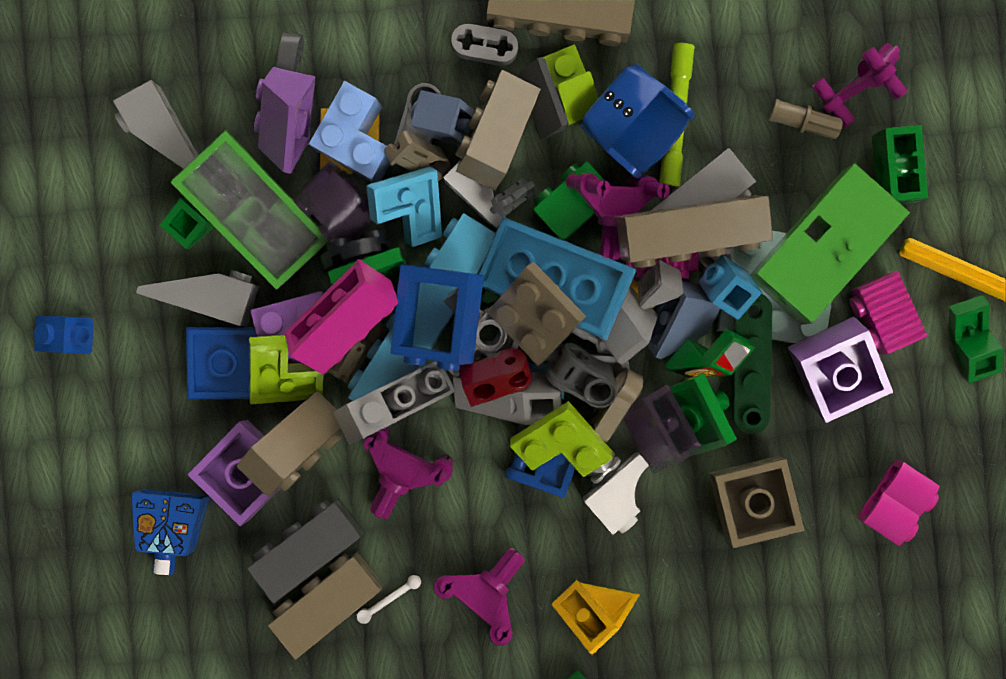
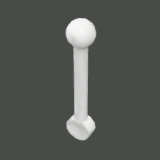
M417 575L410 576L407 583L369 609H361L357 614V620L362 624L368 623L374 613L408 590L419 588L421 579Z

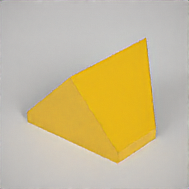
M576 580L551 605L588 652L593 655L621 628L640 594L581 583Z

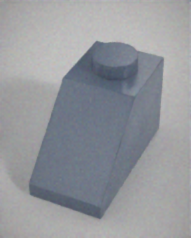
M420 90L418 100L413 104L411 110L412 121L410 126L424 135L459 147L464 135L470 137L473 129L469 128L468 124L475 110L459 98Z
M682 280L683 294L678 298L657 306L655 311L658 317L647 345L656 358L662 359L677 351L687 338L695 341L705 336L713 321L717 318L720 308L711 303L700 284Z

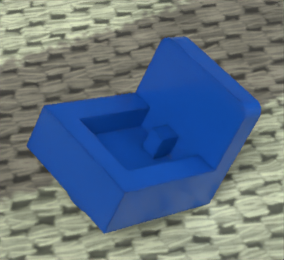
M36 316L34 351L92 353L93 319Z

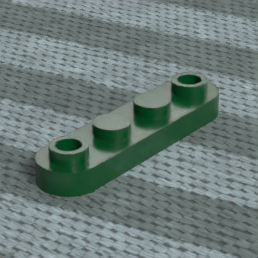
M763 293L752 304L760 306L758 315L749 316L747 309L739 319L733 318V332L748 339L755 347L733 373L732 417L737 427L748 434H756L763 431L770 421L773 310L770 300ZM750 412H757L758 418L755 421L749 422L746 420Z

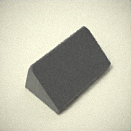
M540 57L521 70L518 78L541 89L531 114L540 137L545 139L565 132L568 120L545 58Z

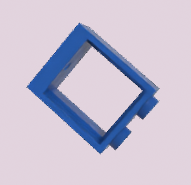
M401 265L397 292L399 303L396 305L390 354L404 356V363L425 365L426 360L437 361V368L445 370H459L461 364H472L474 361L484 275ZM420 283L458 288L451 352L413 346Z

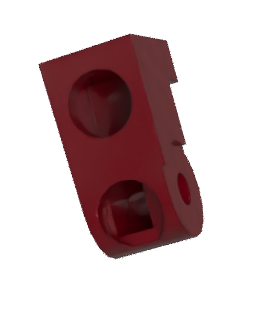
M516 348L506 349L496 357L486 358L472 364H461L459 367L462 388L471 407L522 391L532 381V373L523 351Z

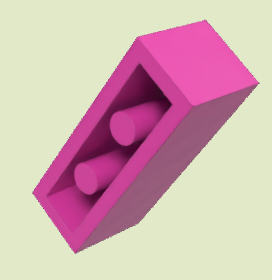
M359 259L285 331L289 355L324 375L333 365L338 364L344 355L358 341L363 340L369 331L383 317L388 316L399 303L392 281Z

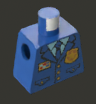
M140 489L132 492L135 549L138 552L154 553L152 573L172 575L175 571L176 556H188L194 552L208 506L209 495Z

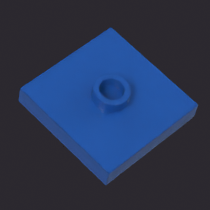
M255 327L186 328L187 399H249V337H257Z

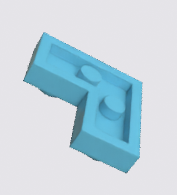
M426 167L366 185L370 220L379 224L402 216L404 241L411 247L442 237L437 170Z

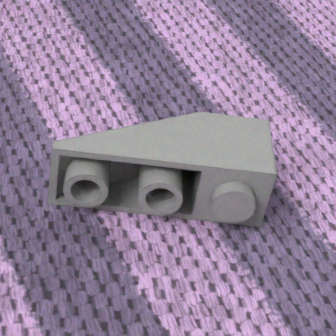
M434 361L334 411L333 414L348 444L351 445L456 391L445 369L437 368V361Z
M545 371L531 372L532 381L526 389L471 407L462 388L460 375L457 378L453 375V386L456 391L454 392L456 408L523 425H532L562 406V390L556 388L548 381Z

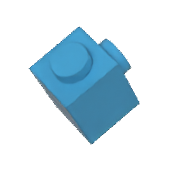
M721 255L714 264H711L705 270L703 277L698 281L711 303L736 319H739L763 293L747 270L724 255Z

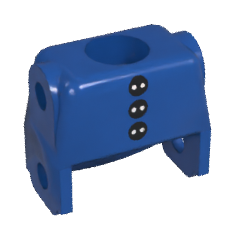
M635 63L633 66L626 67L583 116V123L580 128L639 180L644 172L655 165L671 149L683 133L689 120L692 121L696 115L682 99Z

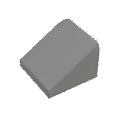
M658 260L637 282L640 308L644 310L678 298L683 294L680 270L661 260Z

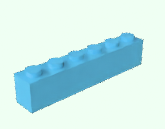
M463 213L459 220L453 218L443 233V236L447 238L441 250L436 248L432 250L424 266L427 268L479 274L496 233ZM420 283L413 346L433 348L454 314L443 300L457 287ZM395 314L390 317L386 324L390 331L382 342L377 339L368 352L367 358L371 359L365 371L358 370L348 385V388L352 390L348 397L350 400L354 401L420 369L422 366L404 363V356L390 354Z

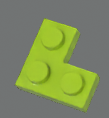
M285 335L249 337L250 404L307 400L316 391L323 395L324 375L303 363L288 364V346Z
M569 401L510 438V447L532 471L560 453L567 458L583 477L613 459V451Z

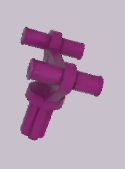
M886 43L878 51L874 46L866 50L860 56L863 60L857 68L858 76L836 94L824 77L811 86L824 102L822 108L826 113L832 112L835 117L840 118L843 128L848 127L856 120V117L852 115L843 102L870 86L879 87L884 85L894 100L902 97L908 91L894 74L897 71L894 64L899 60V47Z
M582 173L580 176L570 174L566 179L567 187L577 190L598 217V224L603 225L600 255L614 261L620 258L615 216L637 213L654 197L665 199L670 193L668 184L658 183L655 178L649 176H642L639 180L635 177H629L625 186L609 185L607 181L599 180L596 175L590 173Z
M389 426L365 437L363 443L366 451L369 448V452L372 454L380 474L378 481L381 487L370 507V511L375 517L387 519L390 516L400 495H405L409 489L412 490L417 487L431 484L440 486L451 477L453 472V459L449 457L447 460L448 455H442L433 463H430L389 442Z
M509 548L490 572L484 570L481 575L439 577L433 584L434 593L441 599L451 598L454 595L491 626L489 639L493 644L499 646L506 645L513 636L507 607V597L505 596L509 591L506 585L524 564L525 559L518 551Z

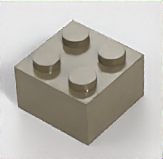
M774 456L708 473L724 539L732 548L805 531L787 459Z

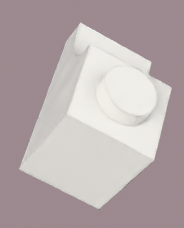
M458 162L444 177L445 183L497 231L502 217L498 213L492 214L490 208L493 207L491 199L494 197L493 190L455 172L459 164Z
M637 452L617 467L616 472L609 479L601 481L582 497L584 502L612 535L618 530L621 533L626 532L638 521L635 516L640 510L635 504V488L639 477L649 465Z

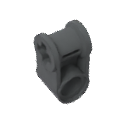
M566 343L562 348L563 354L554 366H549L545 371L548 381L556 388L576 396L593 407L604 408L610 406L617 397L613 368L608 363L588 354L578 345ZM599 382L606 383L601 387L593 386V384Z

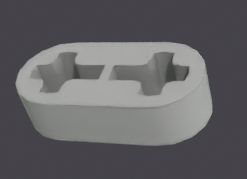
M463 24L458 26L452 34V48L458 57L465 60L506 66L511 64L518 54V41L511 32L474 24ZM466 34H472L473 41L483 43V46L472 44L469 50H464L462 43L458 42V39H464ZM501 40H506L507 46L513 49L512 51H506L504 56H498L497 49L487 47V44L499 45Z

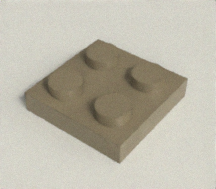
M535 262L522 271L487 312L537 365L546 360L586 318V315Z

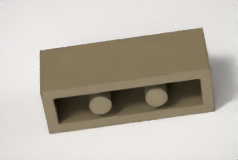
M501 70L495 82L488 80L480 96V100L485 102L483 109L477 107L468 124V127L473 129L470 137L464 135L455 156L461 158L455 172L492 190H496L508 171L541 89L504 70Z
M316 391L253 445L237 464V467L268 498L279 488L286 492L300 478L301 475L297 471L301 467L308 471L322 457L319 453L322 448L327 452L330 451L343 437L339 433L341 428L333 414L337 409L322 394Z
M358 551L350 558L346 553L341 555L328 566L332 572L323 580L318 576L314 577L300 589L304 594L294 603L289 598L272 612L276 618L268 627L295 660L373 598L384 586Z

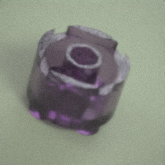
M329 161L298 191L299 196L294 202L307 216L313 214L320 221L321 225L318 229L330 242L340 238H347L348 242H352L373 222L370 220L368 196L349 176L342 180L337 174L340 168Z

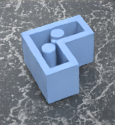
M344 81L309 145L318 153L372 183L381 181L390 166V162L384 153V149L387 146L367 135L382 106L375 97Z

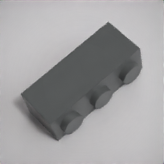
M326 499L309 512L313 519L303 526L297 521L281 533L285 539L274 548L268 543L252 555L256 562L247 570L273 604L365 533L340 499L332 504Z

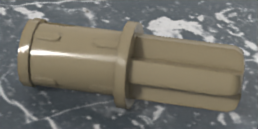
M780 99L774 101L769 116V121L799 129L798 133L801 134L804 131H808L831 139H837L842 129V120L840 118L813 111L812 106L809 105L803 108L780 101Z

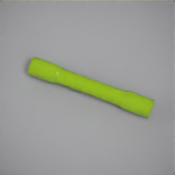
M688 43L673 44L670 90L687 104L695 46ZM684 131L671 149L661 158L659 183H666L670 188L680 187Z

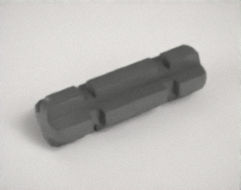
M522 178L491 199L493 205L490 208L491 213H498L501 217L509 214L534 195L532 188L535 187L532 181L527 182Z

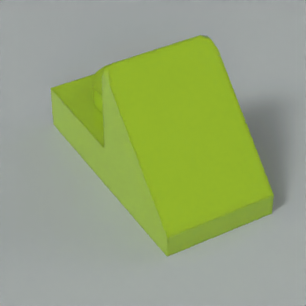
M574 44L543 57L547 63L568 120V126L582 121L585 113L598 99L592 74L590 71L586 72Z

